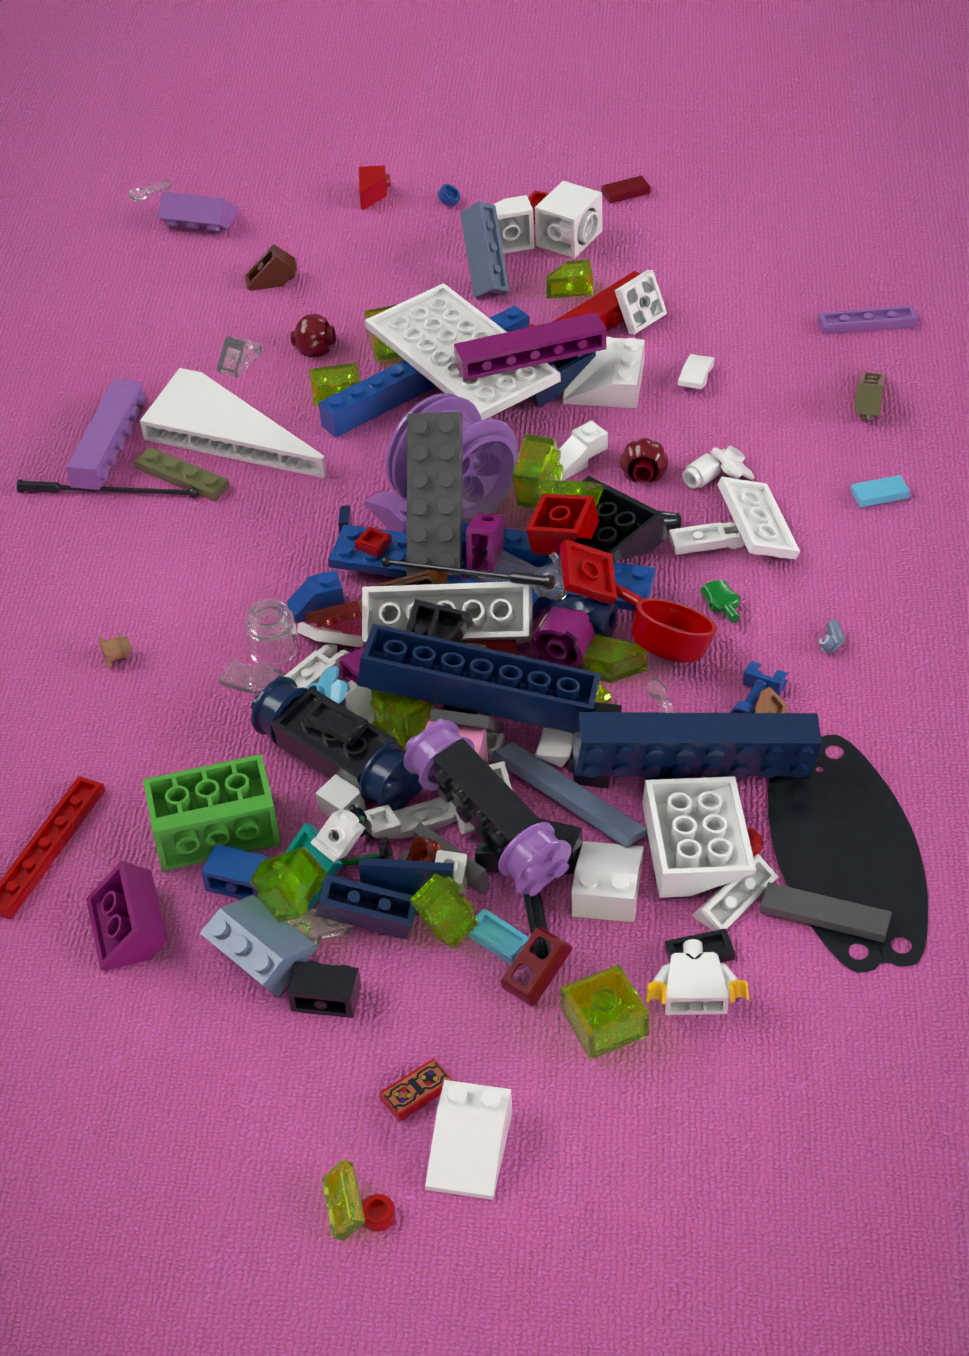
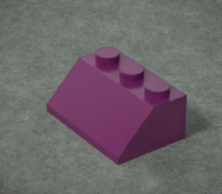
M121 860L86 898L99 966L104 971L149 960L168 941L152 871Z

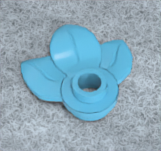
M338 666L327 668L322 673L318 683H311L307 687L308 689L310 687L314 688L340 705L346 701L345 694L350 690L347 682L338 680Z

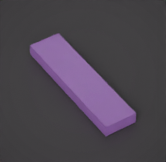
M912 305L818 313V322L822 334L917 327L918 318Z

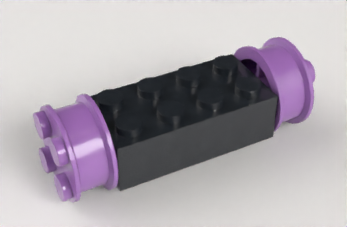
M438 719L418 736L412 737L405 746L407 751L403 762L406 770L419 776V783L424 789L437 790L446 803L450 801L453 803L461 820L464 823L470 822L475 827L474 831L478 838L484 844L488 842L494 848L493 852L499 860V871L503 875L511 876L514 879L515 888L519 893L534 896L554 878L562 876L568 870L569 864L567 862L571 855L570 844L565 840H559L554 835L555 831L550 823L540 822L531 809L475 751L474 743L469 738L459 735L458 726L454 722Z

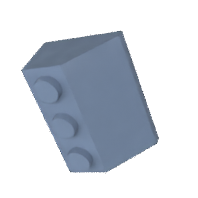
M254 895L221 907L200 932L201 935L277 997L290 983L295 962H307L318 949L316 944Z

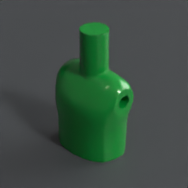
M715 580L704 584L700 592L707 602L709 609L713 612H724L731 623L738 622L740 616L735 608L739 607L740 598L737 593L730 588L725 580Z

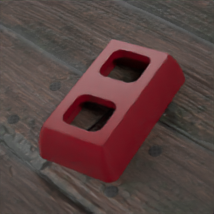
M537 927L502 977V988L528 1005L534 1006L571 953L572 946L546 929ZM539 938H543L553 944V949L545 959H540L531 953V948ZM520 965H526L535 971L534 977L527 986H522L512 978Z

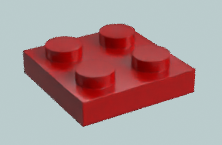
M565 539L560 544L564 590L607 604L615 602L617 600L612 554Z

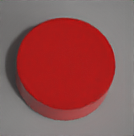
M374 1194L367 1197L360 1206V1216L363 1225L371 1231L388 1229L394 1223L396 1217L393 1201L383 1194Z

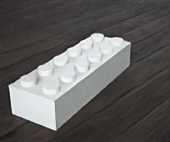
M511 582L362 587V642L366 644L373 624L405 631L415 599L469 612L474 623L459 643L468 645L531 643L533 637L531 585Z

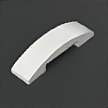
M441 797L392 811L389 805L364 811L367 819L372 824V835L377 838L400 839L413 837L412 829L420 822L430 830L435 831L457 821L453 803L451 801L446 803Z

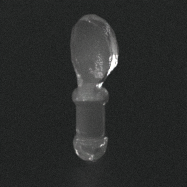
M162 180L152 185L148 184L147 187L130 191L128 197L133 201L144 200L149 193L153 195L156 192L168 190L171 187V182L169 180Z
M651 679L647 685L648 694L658 700L657 705L661 708L662 712L675 713L671 699L666 696L667 690L665 685L659 679Z

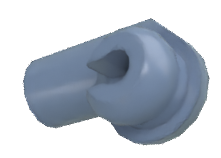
M837 620L827 622L828 634L825 635L826 639L823 640L822 637L819 639L821 650L825 653H834L845 642V636Z

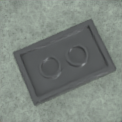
M439 709L431 710L430 720L434 722L438 719L452 721L456 725L485 728L486 732L504 733L505 725L489 716Z

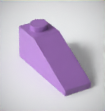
M385 490L364 500V505L390 531L407 533V497L402 498L399 494Z

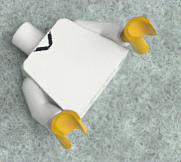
M692 939L683 943V953L671 955L670 964L662 966L654 980L647 985L646 1002H650L652 999L661 1000V1004H665V1015L727 1014L729 997L731 1003H734L735 998L738 997L749 1000L748 982L738 980L726 964L720 963L716 953L703 952L702 942Z

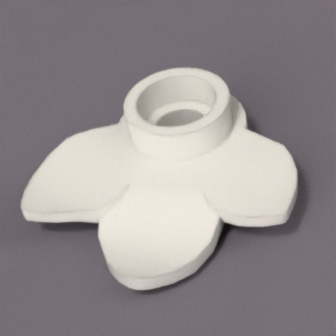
M728 446L727 449L723 450L716 447L711 450L712 456L721 462V468L727 475L735 479H739L742 475L750 480L754 479L752 471L743 464L745 456L738 449Z

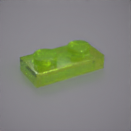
M341 1160L322 1177L333 1239L345 1241L365 1223L353 1162Z

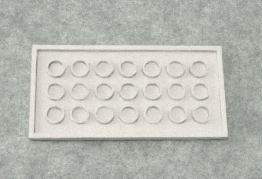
M444 283L365 320L366 328L444 393L453 394L472 402L478 409L482 420L561 382L560 373L548 363L463 381L455 365L454 344L501 334L506 331Z

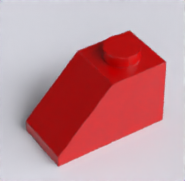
M385 165L359 167L361 210L367 209L387 196V187H391L390 173L386 174Z

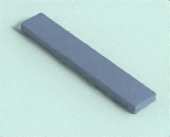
M511 742L494 750L492 757L497 763L504 761L506 769L623 846L628 847L645 838L647 828L516 743Z

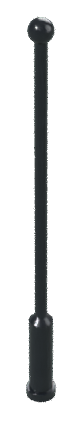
M17 480L18 492L75 490L189 495L192 498L197 497L199 494L196 488L177 490L101 486L100 490L60 485L59 482Z
M387 556L381 560V564L384 567L393 565L506 579L515 584L540 586L547 589H553L556 583L554 575L543 576L512 572L511 574L397 561L391 560Z

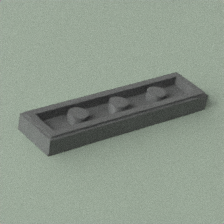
M770 882L767 884L760 905V913L883 943L885 942L892 915L891 911Z

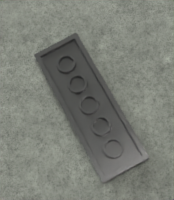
M407 413V562L462 568L463 413ZM407 567V576L427 570ZM445 572L448 576H462V574Z

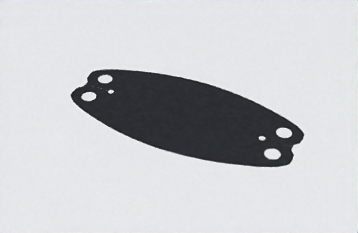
M839 735L821 736L822 745L811 776L802 778L775 776L769 778V825L775 855L787 886L892 912L884 943L810 925L828 950L844 966L859 973L875 970L879 964H884V961L898 967L915 965L920 961L926 946L928 894L924 866L913 830L896 797L867 758L851 742ZM832 745L840 746L844 750V755L841 758L832 759L826 755V748ZM822 767L824 770L823 772H818L816 768ZM898 937L906 938L910 941L912 948L907 953H898L892 949V941ZM856 943L863 944L867 947L869 954L864 959H854L848 953L849 947Z

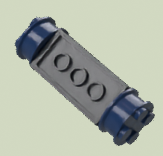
M279 676L269 683L260 695L253 699L251 703V723L256 732L269 734L270 739L277 746L329 779L335 774L358 788L362 799L366 802H376L378 807L389 805L392 811L406 806L413 796L422 790L423 787L419 783V776L408 772L404 767L405 751L403 747L397 743V739L368 722L369 727L352 747L305 724L303 717L321 697L346 709L314 688H298L296 682L290 677Z

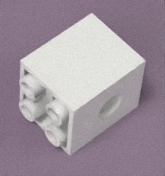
M562 181L535 207L536 246L576 258L602 232V192Z

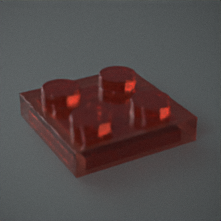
M362 600L305 613L307 624L316 623V627L320 628L338 624V618L341 617L343 621L362 618Z

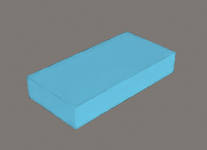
M901 475L851 484L850 490L859 508L908 499L910 495V490Z
M485 908L464 927V934L510 965L530 938Z

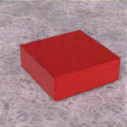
M369 526L354 542L355 549L378 558L392 543V535Z

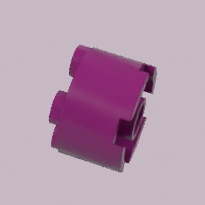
M552 607L531 639V648L535 656L539 658L541 655L548 662L574 668L581 665L595 641V631L589 622V615L582 610L574 611L567 608Z

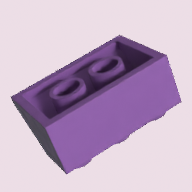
M161 192L158 218L164 221L166 226L178 227V224H183L189 229L199 230V226L207 227L206 230L220 232V229L228 230L239 208L224 198Z

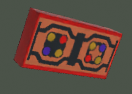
M433 1058L379 1093L380 1100L400 1122L439 1097L444 1080L453 1081V1079Z

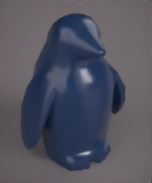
M585 596L570 597L550 603L546 613L552 607L567 608L574 611L582 610L589 615V622L592 624L595 634H601L603 638L610 639L617 622L618 604L612 603L603 606L597 603L598 600Z

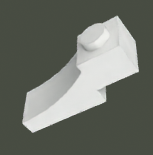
M592 420L572 430L570 438L554 454L532 468L533 477L549 489L586 469L589 458L608 449V432Z

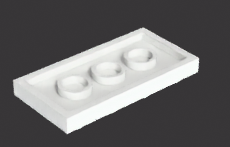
M721 477L717 485L749 553L796 560L800 550L766 483Z

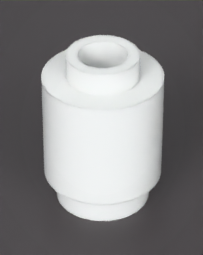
M706 453L686 466L682 474L683 480L692 489L701 488L720 475L721 464L718 459Z

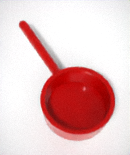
M616 583L617 596L636 606L631 633L635 642L641 648L658 657L682 663L696 662L705 656L717 632L716 624L709 617L677 602L658 598L644 599Z

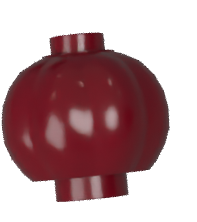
M306 315L297 323L295 331L291 332L292 346H297L300 353L304 356H323L330 351L327 345L336 343L335 328L333 325H329L328 320L321 315Z
M640 438L639 440L629 442L620 457V467L624 471L625 477L633 482L658 481L663 477L669 463L664 447L659 442L652 441L649 438Z

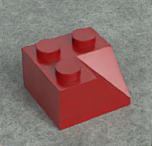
M542 493L526 528L532 554L558 556L560 554V544L565 539L574 541L577 538L592 539L599 522L594 497Z

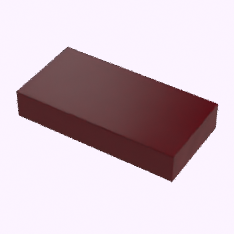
M641 175L601 185V192L609 203H614L651 193V186Z

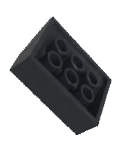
M587 476L565 494L594 497L599 522L592 539L577 538L573 542L610 553L613 556V562L650 553L668 538L662 512L591 476Z

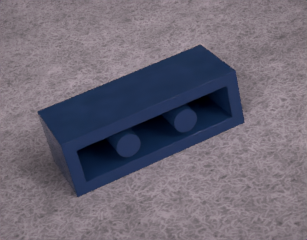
M327 874L321 889L315 916L407 939L413 926L419 897Z

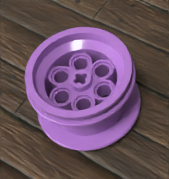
M442 393L424 399L408 413H463L462 522L470 523L477 513L491 514L508 495L516 477L518 445L513 430L500 420H482L476 406L465 398ZM407 414L397 426L390 440L386 455L388 480L402 498L407 497Z

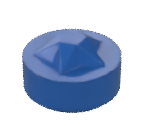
M444 184L438 191V197L445 205L454 206L460 200V193L454 186Z

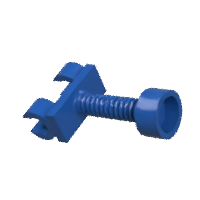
M750 661L747 669L744 671L743 685L752 689L744 701H738L734 705L730 713H755L754 706L759 700L760 693L768 687L780 696L781 691L786 687L788 680L785 678L788 672L777 670L772 678L761 674L762 671H759V668L762 664Z

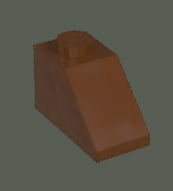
M273 244L245 275L247 289L252 291L284 286L288 280H292L296 275L295 257Z

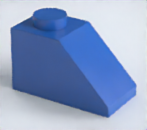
M337 570L309 576L287 600L292 623L345 612L343 588Z

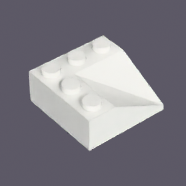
M606 337V350L597 351L593 360L564 390L563 404L637 409L644 369L645 340Z

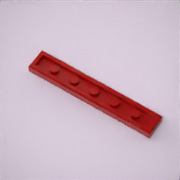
M81 776L77 777L0 880L1 917L9 920L13 918L105 792L103 783Z

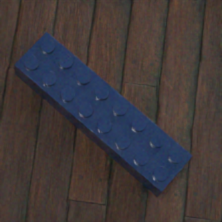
M373 624L360 658L357 686L575 734L579 712H593L601 673Z
M579 712L573 741L575 776L586 777L616 776L621 778L626 776H645L652 778L656 776H675L682 778L686 776H704L711 778L716 776H733L742 778L746 776H763L765 778H772L775 776H792L794 778L811 776L822 745L817 713Z

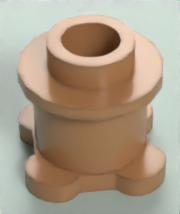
M121 633L117 634L118 637L104 641L102 636L98 637L108 668L113 667L111 663L122 658L129 659L128 653L132 652L128 637L122 638Z

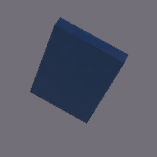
M360 858V883L419 897L415 915L455 917L454 863Z

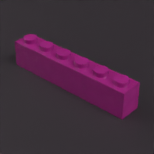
M597 312L460 342L454 344L455 365L463 381L606 350V328Z

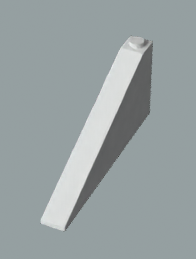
M179 368L140 420L143 438L146 441L324 479L327 476L324 455L202 372Z

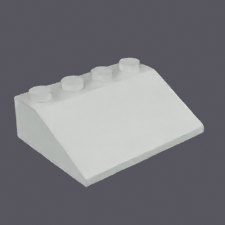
M735 777L645 780L642 807L659 898L693 896L756 874L755 862Z

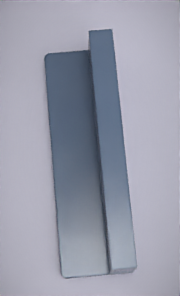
M478 201L460 213L474 298H479L489 292L504 295L510 291L496 206Z

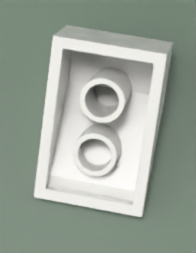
M527 195L506 198L493 204L496 206L503 254L534 249L533 208Z
M583 841L575 868L571 893L572 917L634 922L644 846L630 845L625 847L622 844Z
M444 1080L435 1120L425 1184L426 1190L494 1200L513 1112L511 1089Z

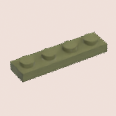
M149 447L134 460L136 469L186 490L196 488L199 491L198 495L212 501L219 498L230 487L229 479L152 447Z

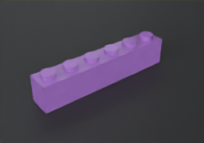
M112 380L67 465L70 487L100 490L103 482L108 479L109 471L112 465H115L117 455L123 449L127 435L131 434L134 421L138 420L141 407L146 404V393L143 392L141 381Z

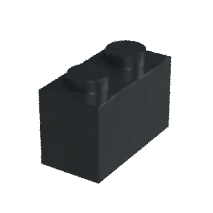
M296 961L287 991L290 1010L292 1012L354 1018L361 990L359 968L348 965L320 964L314 961Z

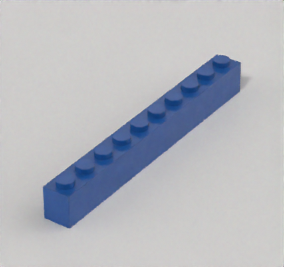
M515 305L489 317L506 332L523 329L530 325V316ZM403 360L318 402L321 426L336 438L437 386L407 361Z

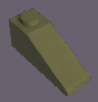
M861 372L857 383L854 413L859 414L860 418L874 419L875 415L880 416L886 374Z

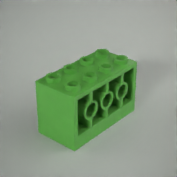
M262 754L143 779L152 832L162 872L206 862L216 844L226 847L232 846L247 852L281 846L274 804Z

